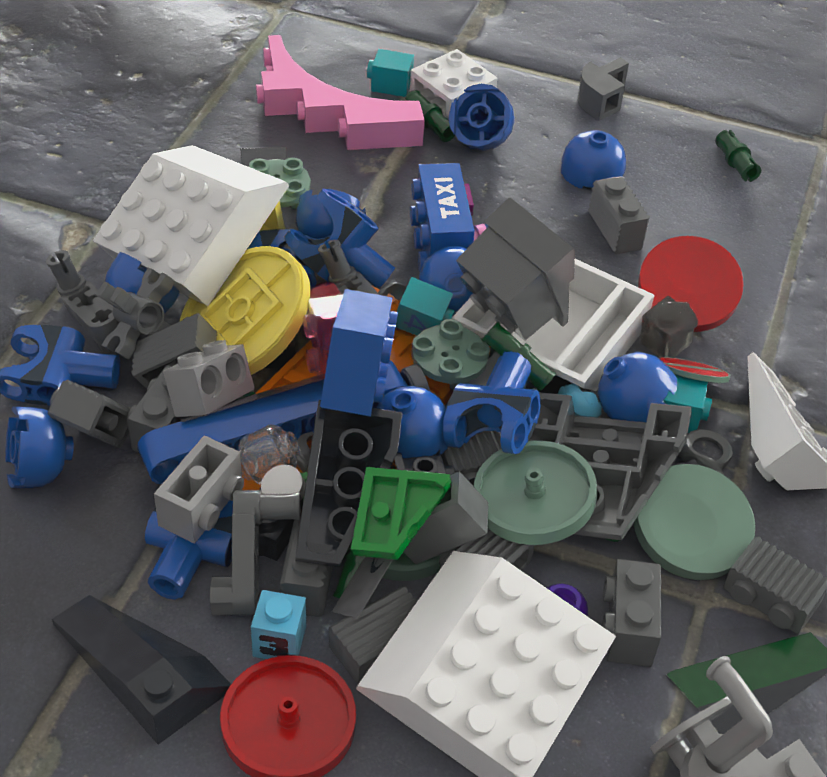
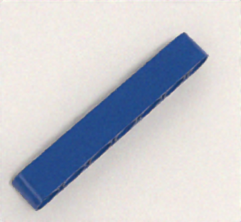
M389 361L384 395L397 388L408 386L392 361ZM324 380L147 432L138 441L137 449L151 480L156 484H163L204 435L239 451L241 460L281 448L280 446L284 447L297 443L300 435L311 432L314 429L318 401L322 397ZM378 402L373 403L372 408H375Z

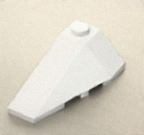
M754 352L747 356L751 445L759 459L755 462V466L767 481L770 482L775 479L785 490L827 489V449L821 448L812 436L815 433L814 430L796 410L795 402L775 373Z

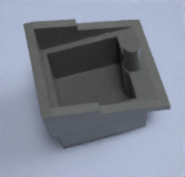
M509 197L483 221L486 229L456 261L463 273L460 280L473 293L470 295L473 303L484 313L490 310L496 315L494 318L496 322H499L510 334L515 332L526 341L552 318L562 327L568 323L569 283L574 279L575 251L572 246Z

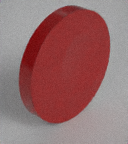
M697 236L674 237L655 246L645 257L638 279V288L654 294L650 314L662 324L685 332L707 331L726 322L735 312L744 287L741 268L731 253L716 242Z
M297 655L277 656L262 660L243 671L233 681L224 696L220 712L223 743L233 762L251 777H322L343 760L352 745L356 728L354 697L345 680L331 667L318 660Z

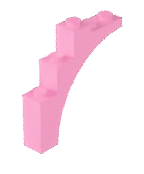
M280 35L268 36L269 48H263L266 71L261 72L262 84L256 85L257 104L263 103L265 116L297 114L298 120L304 121L306 133L338 131L340 138L345 137L347 150L423 146L424 116L419 101H393L369 98L328 85L308 74L294 62L286 51Z

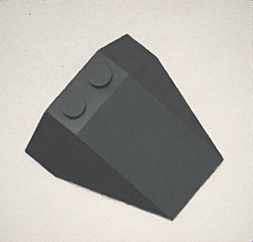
M539 393L541 401L540 414L532 436L528 441H550L573 449L589 463L596 477L597 501L594 512L589 521L575 535L622 540L685 445L692 413L691 407L651 403L647 422L575 416L572 396Z

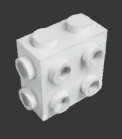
M456 49L411 69L409 92L413 90L421 92L431 104H437L442 109V114L449 120L451 104L455 98L458 100L460 95L465 93L464 89L481 83L493 85L497 88L498 78Z

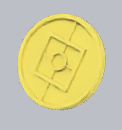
M272 246L250 248L242 255L210 305L206 306L189 297L182 311L180 321L199 313L217 331L216 341L225 340L227 345L243 344L252 375L274 361L288 347L298 333L309 307L310 281L303 266L289 252Z

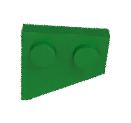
M366 467L351 545L353 554L355 556L398 560L450 489V475Z

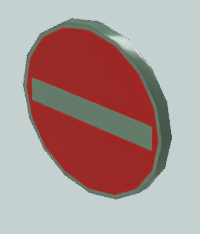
M659 358L675 375L715 383H726L730 379L731 374L707 364L678 358Z

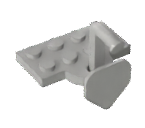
M722 656L715 660L706 673V677L709 680H715L727 697L684 721L650 747L654 754L666 751L680 770V777H826L800 739L768 759L757 750L758 747L772 737L771 720L747 684L730 665L731 660L728 656ZM734 705L743 719L725 734H719L711 721ZM687 738L693 748L689 749L684 739Z

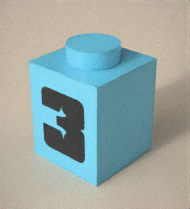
M262 590L251 625L253 657L268 659L285 655L299 656L306 630V597Z

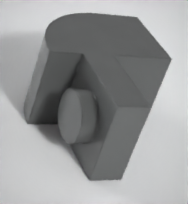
M621 57L601 67L596 66L592 62L587 63L581 73L577 97L579 106L598 121L620 111L629 63Z

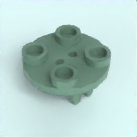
M292 157L285 160H265L259 158L249 163L250 168L288 183L289 187L280 199L281 208L291 206V209H296L300 195L310 190V176L308 171L303 168V162L298 158Z
M446 319L440 325L423 330L413 339L411 355L413 363L421 368L425 376L434 381L450 384V388L454 391L459 383L468 384L485 371L490 347L481 340L478 334L464 328L459 321Z

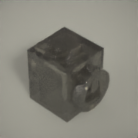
M667 296L642 316L640 343L658 357L674 358L692 344L694 328L698 325L696 314L690 308L689 303L676 302L670 296Z

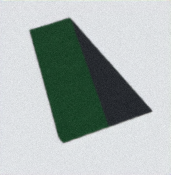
M811 632L726 655L731 660L730 665L738 672L767 714H770L827 674V648ZM718 658L679 668L666 674L700 712L727 697L715 680H709L706 677L708 668ZM732 705L712 720L711 723L720 734H725L743 718L734 705Z

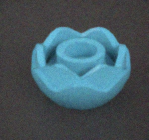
M574 383L566 384L560 388L558 394L572 396L575 416L598 418L602 414L601 402H598L597 396L593 392H582L579 386Z

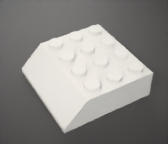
M193 145L154 153L143 165L136 179L122 195L120 202L102 224L92 241L114 259L119 252L126 253L142 262L140 265L148 269L149 267L160 275L161 273L167 274L176 281L174 286L178 288L180 293L209 306L289 185L283 180Z
M575 259L574 279L569 283L568 323L562 327L552 318L526 341L515 332L511 335L521 344L527 343L532 347L530 352L549 369L554 371L555 375L584 389L597 391L605 365L611 359L626 354L647 327L654 294ZM471 298L452 317V319L459 321L464 328L478 334L480 338H483L496 324L494 319L496 315L490 310L486 313L482 312L473 303Z
M453 551L356 689L478 777H533L616 636L502 557Z

